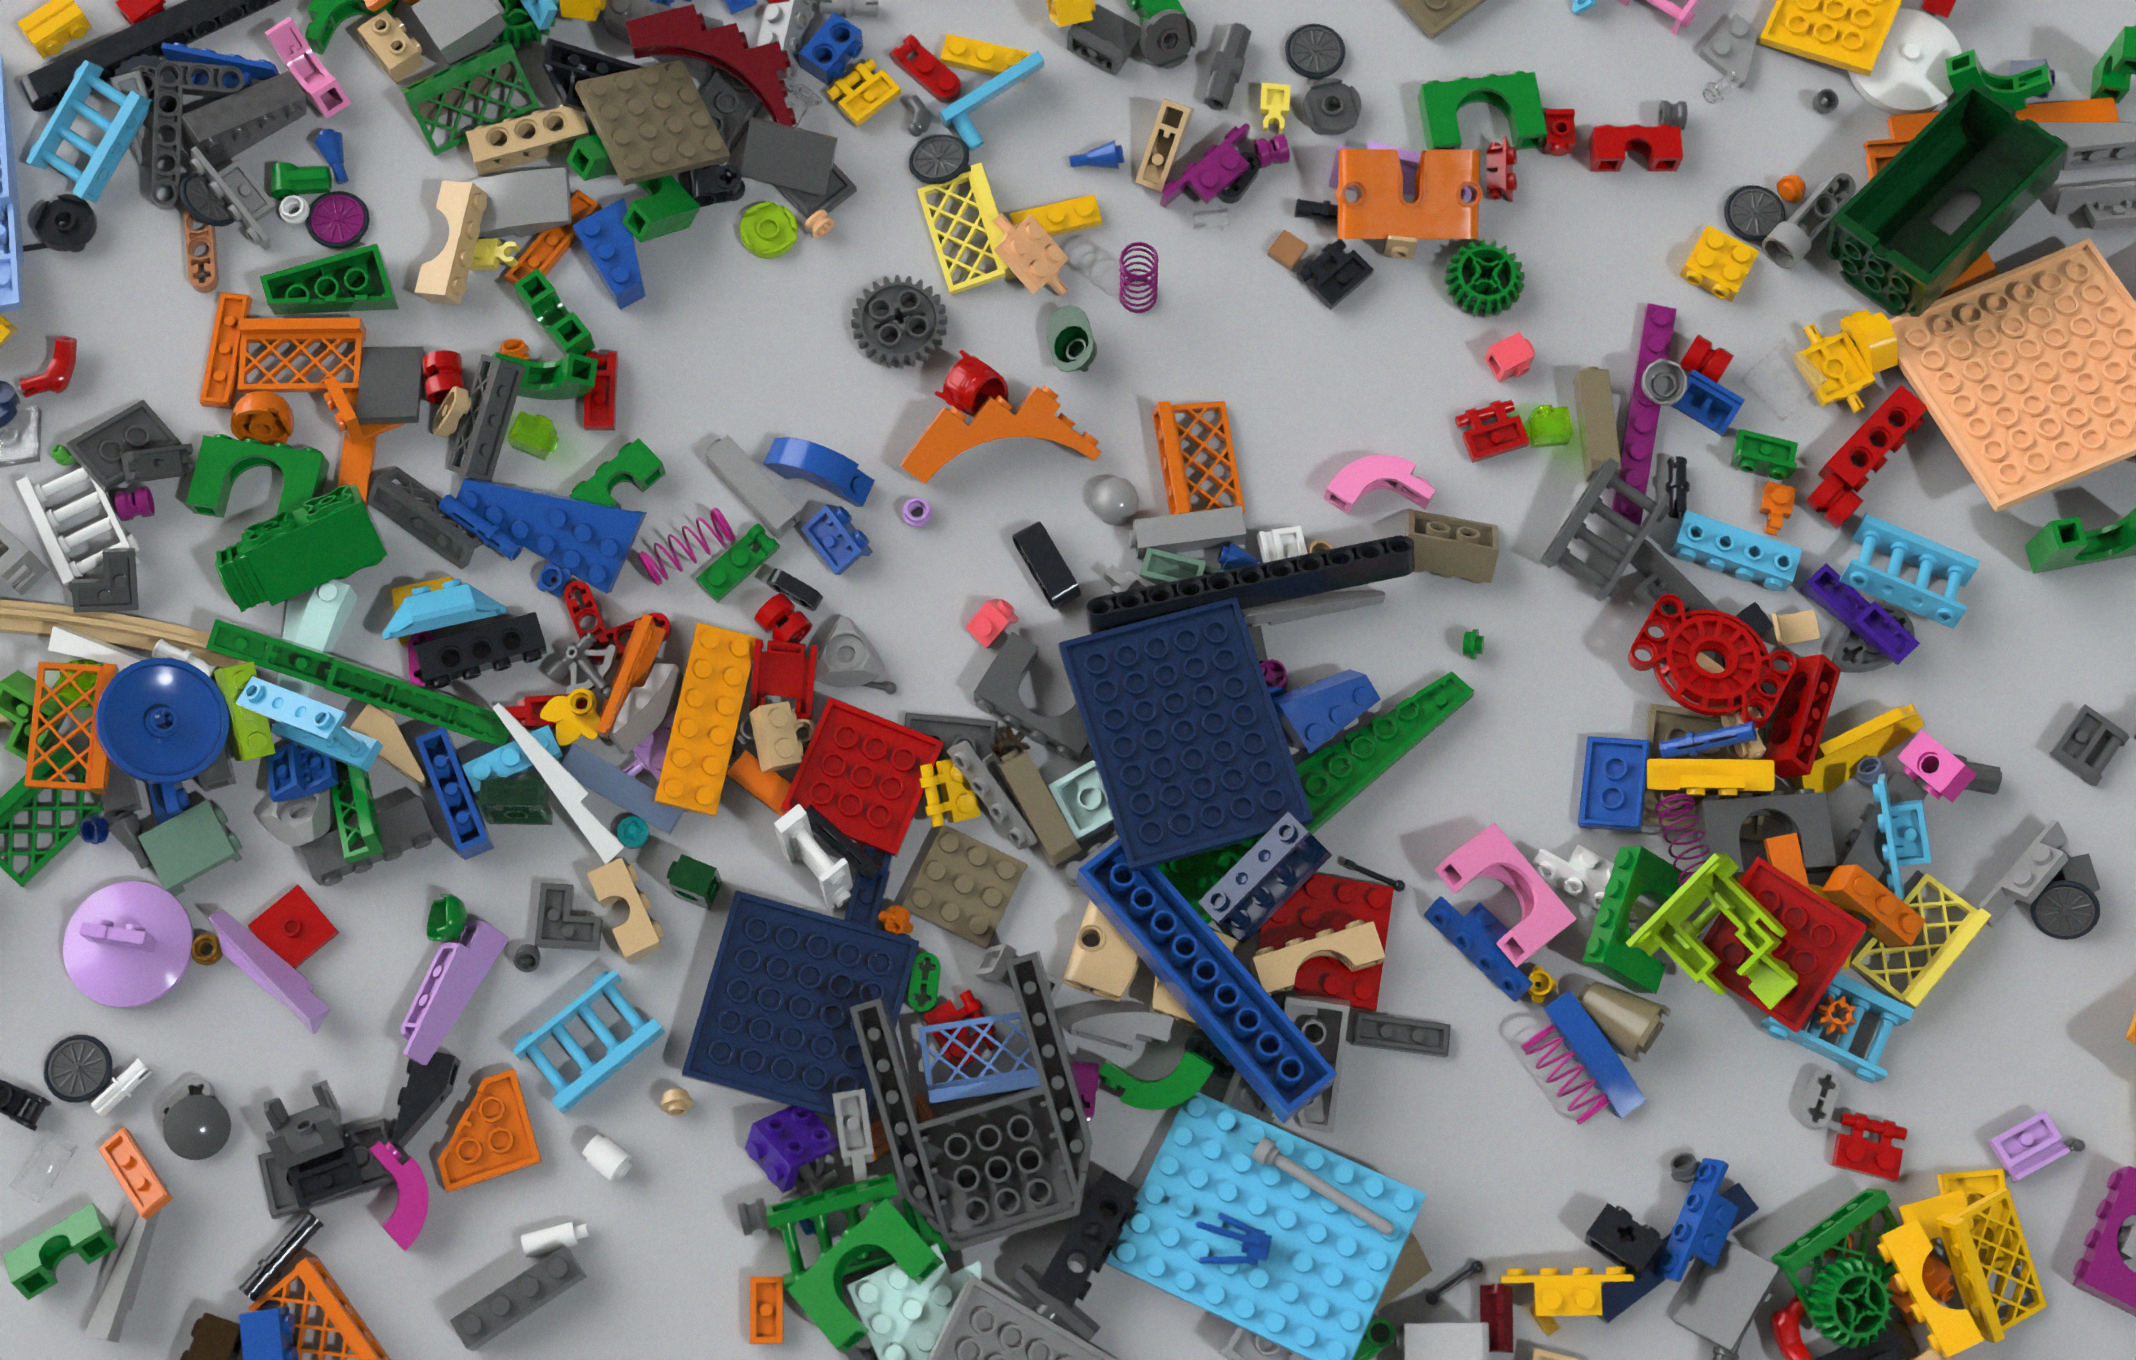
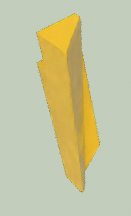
M1913 704L1906 707H1897L1820 744L1810 775L1790 778L1797 790L1814 789L1815 793L1826 792L1827 795L1856 775L1857 764L1863 758L1869 756L1880 758L1923 727V720Z

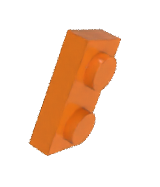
M783 1276L750 1277V1345L784 1344Z

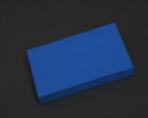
M1587 737L1578 817L1579 828L1642 832L1647 785V760L1650 757L1651 747L1650 740Z

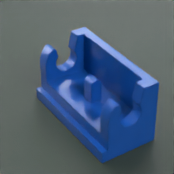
M1693 369L1687 379L1685 394L1682 399L1672 404L1671 407L1723 436L1745 399Z

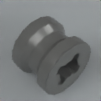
M1662 100L1658 111V125L1668 124L1671 127H1680L1681 130H1684L1687 122L1686 101H1678L1676 104H1671L1669 101Z
M763 1198L756 1199L755 1203L749 1205L745 1203L737 1204L745 1236L752 1235L753 1231L758 1229L763 1231L771 1230Z

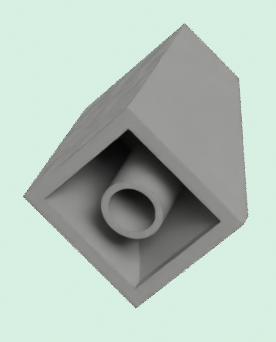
M420 0L411 6L413 12L449 66L484 50L507 26L502 17L506 12L498 0Z
M1404 1323L1400 1325V1331H1395V1351H1400V1360H1489V1323Z

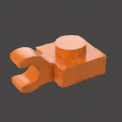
M1770 481L1765 483L1759 510L1761 513L1768 514L1764 533L1776 536L1778 530L1782 528L1783 518H1790L1796 493L1795 487Z

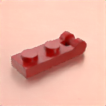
M587 351L586 357L597 359V366H607V370H596L594 388L585 394L584 429L615 430L618 352L608 351L607 354H597V351Z

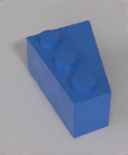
M624 198L572 225L577 242L620 310L646 296L634 237L622 223L628 211Z
M1351 669L1317 680L1314 684L1291 689L1288 693L1276 697L1271 696L1281 727L1294 748L1308 754L1312 753L1381 700L1367 675Z

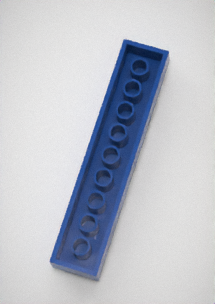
M1118 839L1078 869L1077 885L1283 1124L1332 1085L1337 1076L1336 1071L1157 866L1129 873Z

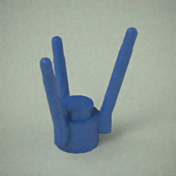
M1222 1213L1218 1214V1219L1244 1231L1245 1235L1200 1221L1196 1222L1197 1228L1243 1242L1241 1252L1247 1253V1256L1200 1257L1199 1263L1249 1264L1257 1266L1258 1260L1267 1261L1272 1236L1265 1234V1230L1253 1228Z

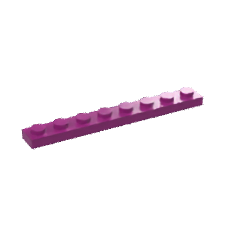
M1651 303L1647 304L1644 313L1620 454L1622 469L1618 478L1646 495L1661 405L1653 403L1644 395L1641 387L1642 375L1649 364L1659 359H1669L1677 311L1675 308ZM1614 490L1611 509L1640 527L1643 508Z

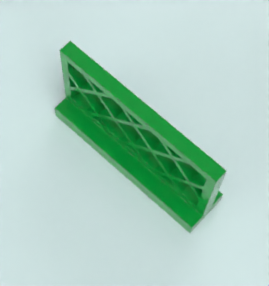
M508 40L401 89L434 156L468 141L466 132L457 129L462 113L478 118L475 127L481 125L482 120L488 122L484 125L490 126L501 123L508 118H517L540 107L517 59L516 52ZM512 61L516 70L512 82L497 77L500 67ZM494 69L493 75L487 74V72ZM480 75L491 79L486 95L470 90L474 78ZM519 78L524 87L517 85ZM495 81L511 86L506 102L490 97ZM465 82H468L466 88L459 86ZM456 88L465 91L460 107L444 102L448 90ZM515 88L525 91L531 103L522 107L510 104ZM469 93L484 98L479 114L464 109ZM441 94L440 100L433 98ZM427 100L437 103L438 106L433 120L421 116L416 105ZM489 100L504 106L501 116L495 120L484 117ZM442 106L458 111L453 127L437 122ZM508 108L514 109V111L507 113ZM425 122L431 123L430 130H428ZM436 125L451 130L448 142L438 147L432 138ZM455 133L462 134L454 139Z
M62 746L49 758L61 769L75 757L66 747ZM45 760L34 768L33 780L46 781L56 771ZM78 762L74 766L80 770V783H85L87 770ZM25 776L22 777L0 798V834H9L8 852H0V856H8V864L0 857V867L21 887H24L104 811L102 801L97 806H85V791H80L79 806H61L62 790L56 789V807H38V797L44 789L26 788L24 786ZM60 776L57 781L62 782V777ZM31 801H33V807H26ZM33 811L32 829H14L15 817L20 812ZM38 811H56V829H38ZM61 811H79V823L74 828L61 829ZM84 811H91L84 817ZM9 823V829L2 830ZM38 833H55V846L50 851H37ZM61 833H68L61 839ZM14 834H32V851L14 852ZM14 856H32L31 869L21 877L13 869ZM37 856H43V857L37 862Z
M1865 1189L1770 1257L1772 1262L1783 1270L1812 1324L1817 1317L1811 1316L1808 1313L1814 1307V1303H1811L1807 1298L1814 1296L1815 1290L1810 1286L1802 1285L1796 1272L1804 1266L1813 1267L1810 1285L1818 1284L1819 1280L1816 1273H1820L1821 1270L1825 1271L1822 1262L1824 1252L1829 1248L1837 1250L1836 1259H1844L1845 1252L1857 1255L1859 1260H1865V1257L1877 1260L1876 1267L1883 1270L1882 1276L1886 1278L1896 1271L1891 1262L1885 1266V1261L1879 1252L1878 1256L1866 1253L1870 1235L1879 1237L1899 1227L1887 1205L1891 1200L1885 1190ZM1879 1212L1884 1219L1882 1234L1870 1231L1873 1217ZM1853 1231L1862 1232L1858 1251L1846 1248L1848 1236Z

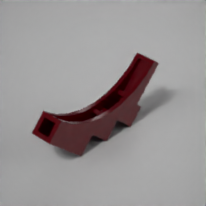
M694 4L625 21L627 36L635 59L657 55L682 56L709 63L725 70L744 83L760 99L775 123L792 127L796 124L793 108H787L784 98L788 97L785 82L782 80L786 79L787 68L791 67L787 50H781L779 41L748 49L745 32H739L737 23L706 30L702 13L697 14Z

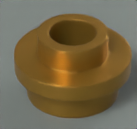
M202 934L192 943V958L200 965H213L223 955L219 938L213 934ZM208 945H212V953L203 955V949Z

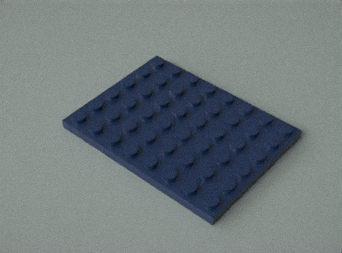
M1237 597L1058 643V649L1129 873L1263 837L1287 812L1303 826L1313 823L1311 810Z

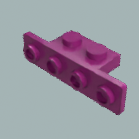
M1245 123L1240 128L1237 126L1232 128L1224 137L1225 141L1219 146L1216 144L1212 145L1203 155L1204 159L1198 164L1196 162L1191 163L1183 171L1182 174L1184 176L1177 182L1174 179L1171 180L1161 191L1163 195L1160 204L1165 208L1188 187L1208 204L1248 170L1250 164L1235 147L1247 138L1250 126Z

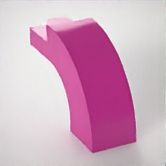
M377 1141L368 1150L392 1176L398 1193L393 1213L381 1226L400 1248L406 1251L419 1235L426 1219L429 1198L426 1179L420 1166L412 1156L400 1164L398 1159L402 1155L390 1142L384 1145L381 1141Z

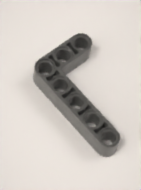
M164 61L157 66L154 90L151 193L153 202L158 208L171 210L177 206L180 199L183 94L224 98L241 91L245 87L243 73L238 68L179 61ZM166 71H173L178 75V79L173 83H165L161 79V75ZM201 73L206 75L209 81L204 86H198L192 82V77ZM227 76H233L238 79L239 85L230 89L225 87L222 81ZM165 100H171L176 103L177 108L172 113H166L161 110L160 104ZM166 129L175 132L176 138L172 142H163L159 138L161 131ZM163 159H171L175 163V167L170 172H164L159 169L158 163ZM162 188H169L174 192V197L170 201H161L157 197L158 191Z

